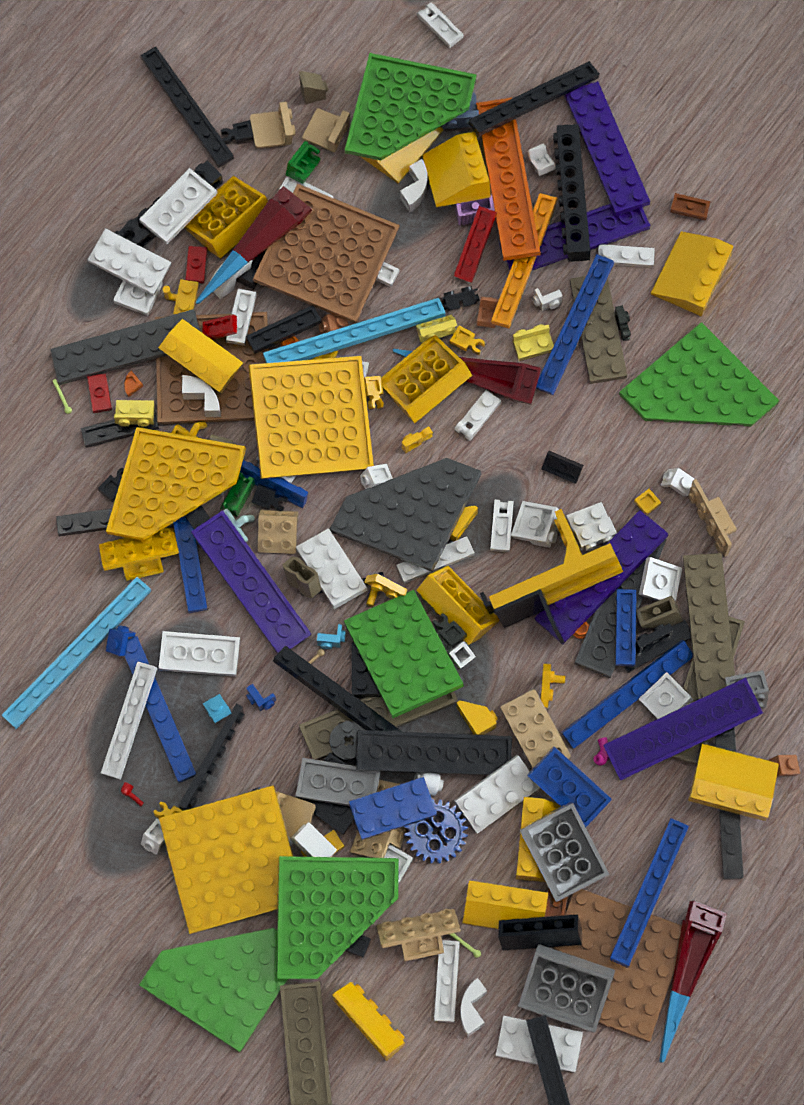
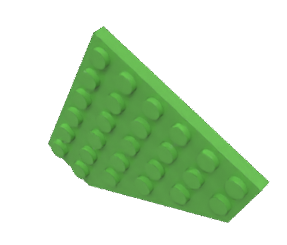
M369 53L345 153L381 161L465 113L470 107L477 74Z
M702 322L619 392V395L644 421L664 420V422L676 423L682 421L695 424L717 423V425L731 426L737 424L751 427L779 403V400Z
M279 856L276 978L318 979L398 899L399 858Z
M270 928L163 950L139 986L238 1052H241L280 992V986L284 985L288 979L276 978L277 930Z

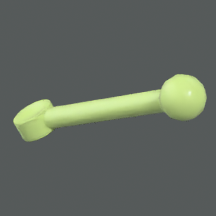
M54 379L52 381L63 402L64 411L70 414L72 408L68 406L57 380Z
M455 933L448 934L457 941H460L476 958L481 956L480 950H475Z

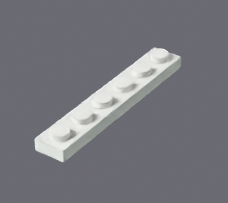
M137 662L101 774L121 780L157 667Z

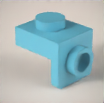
M338 624L337 635L318 633L317 646H321L323 649L341 648V642H345L346 631L342 629V624Z
M220 694L203 703L214 723L231 714L229 707Z

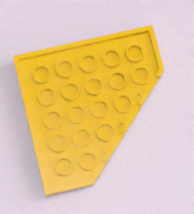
M136 427L106 528L107 534L144 541L237 483L246 451L245 446Z

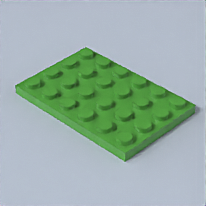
M414 590L407 592L405 596L400 595L397 598L344 620V624L392 718L464 687L455 666Z

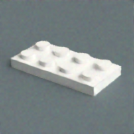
M189 168L139 219L140 223L168 244L217 194V190Z
M106 228L88 258L89 263L153 296L171 266L170 261Z
M329 528L296 546V550L306 566L313 568L318 573L321 589L334 609L368 591L365 583Z
M163 631L158 669L159 671L236 677L240 637Z
M519 755L513 757L454 800L475 833L478 834L523 801L524 797L530 796L540 788L527 776L529 770Z
M503 1016L496 1057L538 1065L526 1020ZM549 1025L560 1069L575 1073L583 1032Z

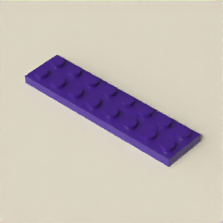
M599 82L581 86L565 94L566 102L575 123L579 125L580 135L615 216L650 205V199Z
M610 204L587 212L590 250L598 248L599 245H606L650 229V223L642 207L616 216ZM561 221L548 225L540 246V255L536 257L531 271L567 259V255L563 253V244H566V239H562V228H565V225ZM514 259L506 260L509 270H511Z
M223 510L191 531L193 537L277 654L284 646L293 649L312 635Z
M641 510L607 543H611L623 572L549 605L564 642L580 628L669 536L663 528ZM546 611L540 612L534 618L535 621L559 641Z
M745 677L618 737L603 746L621 781L763 714V711Z

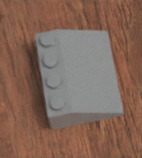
M572 802L561 806L519 830L556 902L609 875Z
M538 944L518 1007L595 1033L615 970Z

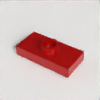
M188 246L186 280L205 283L207 247Z
M232 314L202 322V333L211 340L237 334V316Z
M106 373L87 376L93 413L112 410Z

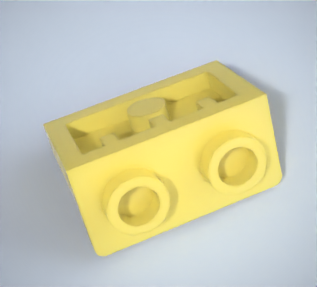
M448 315L416 325L420 342L423 343L434 335L441 338L454 334L457 323L452 315Z
M540 324L533 327V329H522L513 334L512 342L519 361L552 351L554 344L549 332V325Z
M116 400L115 423L120 426L137 424L142 427L154 424V401Z

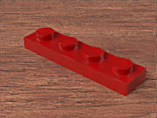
M481 206L478 207L454 274L455 277L473 282L497 212Z

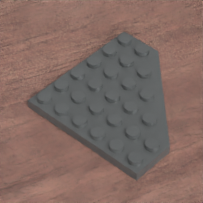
M449 458L434 462L372 488L346 496L330 527V531L433 572L482 473L478 469Z

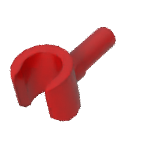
M125 782L121 788V793L132 798L138 805L142 806L144 802L131 793L134 787Z

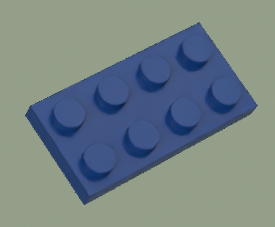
M555 746L527 774L532 781L560 806L572 802L585 828L612 800L608 794Z
M424 777L349 801L361 840L437 815Z

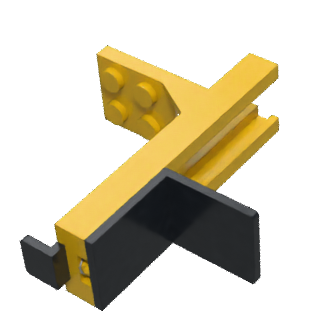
M562 509L555 511L557 519L554 522L567 548L564 564L489 596L490 601H488L484 592H481L480 595L489 614L496 613L504 628L542 611H546L551 626L562 644L565 642L549 605L622 573L623 570L611 543L582 555L571 527Z

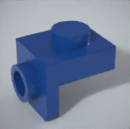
M126 626L109 629L106 652L125 656L128 637H135L136 633L130 631L129 627Z
M253 684L246 688L248 701L251 705L255 704L260 711L263 709L268 710L275 705L276 696L274 693L263 699Z

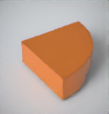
M132 371L127 374L124 383L125 392L128 397L143 387L142 382Z

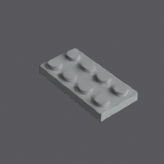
M302 758L296 798L349 806V801L377 792L381 771L356 770V766Z

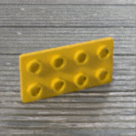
M173 527L164 528L144 541L125 537L99 544L103 570L123 567L126 581L133 580L136 577L141 578L163 573L161 558L179 553Z

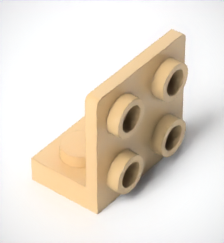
M317 108L302 139L335 153L350 124V113L343 110L340 116H336Z
M260 510L258 552L295 554L299 511Z

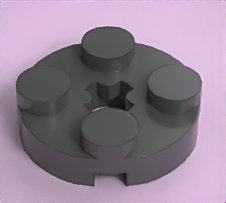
M344 721L337 725L330 734L329 744L331 751L342 761L356 760L357 730L365 729L355 722ZM352 737L354 744L346 746L344 739Z

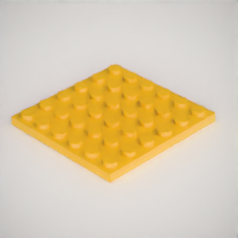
M361 356L249 365L261 479L365 470L367 467L374 466Z
M274 786L159 818L189 934L278 909L279 856H293Z

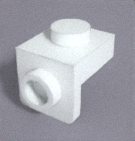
M544 144L528 150L530 164L539 176L556 169L555 163L547 154Z
M536 288L534 289L532 299L535 306H539L542 312L549 308H557L562 303V294L560 290H557L542 297L539 289Z
M679 468L668 469L663 475L661 486L671 487L682 496H688L694 478Z

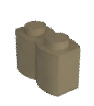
M292 556L283 563L288 584L294 588H299L304 596L313 598L322 590L318 573L313 568L305 566L301 559Z

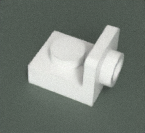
M387 464L367 467L360 475L361 483L365 489L393 479Z
M158 819L146 830L141 841V845L155 855L159 853L161 845L165 842Z

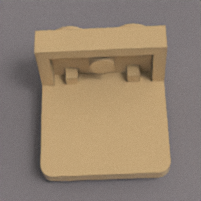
M287 102L279 103V109L276 112L252 114L250 116L256 148L292 144V138L295 136V126L291 125L292 111L291 108L288 109Z
M276 791L288 837L291 838L303 825H306L307 822L311 823L316 806L313 803Z

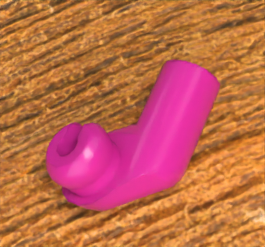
M607 737L597 740L600 751L594 756L593 760L599 766L606 764L609 759L603 746L608 743Z

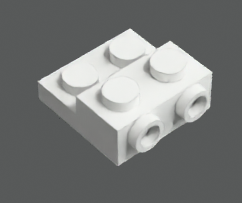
M522 501L511 536L514 539L530 541L533 545L550 548L551 544L557 540V526L554 520L557 519L555 511L559 509L554 506Z
M602 502L566 515L580 551H591L597 547L596 545L607 544L617 534Z

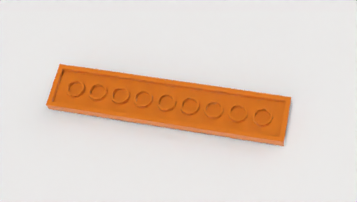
M512 97L476 103L477 110L481 114L512 99ZM516 119L481 135L495 212H497L496 221L503 261L540 255Z

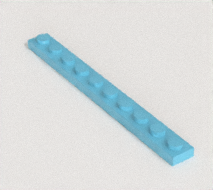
M436 298L264 352L263 357L266 363L308 360L445 317L446 312L440 299Z
M136 577L2 714V717L17 729L108 636L109 629L116 628L151 592V588Z

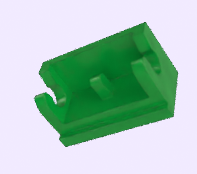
M304 141L289 160L286 176L303 184L321 161V158L312 152L319 154L320 150Z
M239 473L237 483L232 486L220 509H228L232 515L238 517L255 486L254 478L249 476L247 479L242 473Z

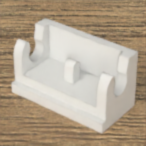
M309 822L303 825L290 838L307 857H331L337 851Z

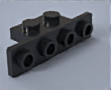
M683 620V622L673 626L670 623L665 626L661 624L654 629L653 633L649 635L645 633L637 638L638 641H636L635 667L624 666L625 670L629 673L667 652L681 640L687 641L691 639L690 627L687 622Z

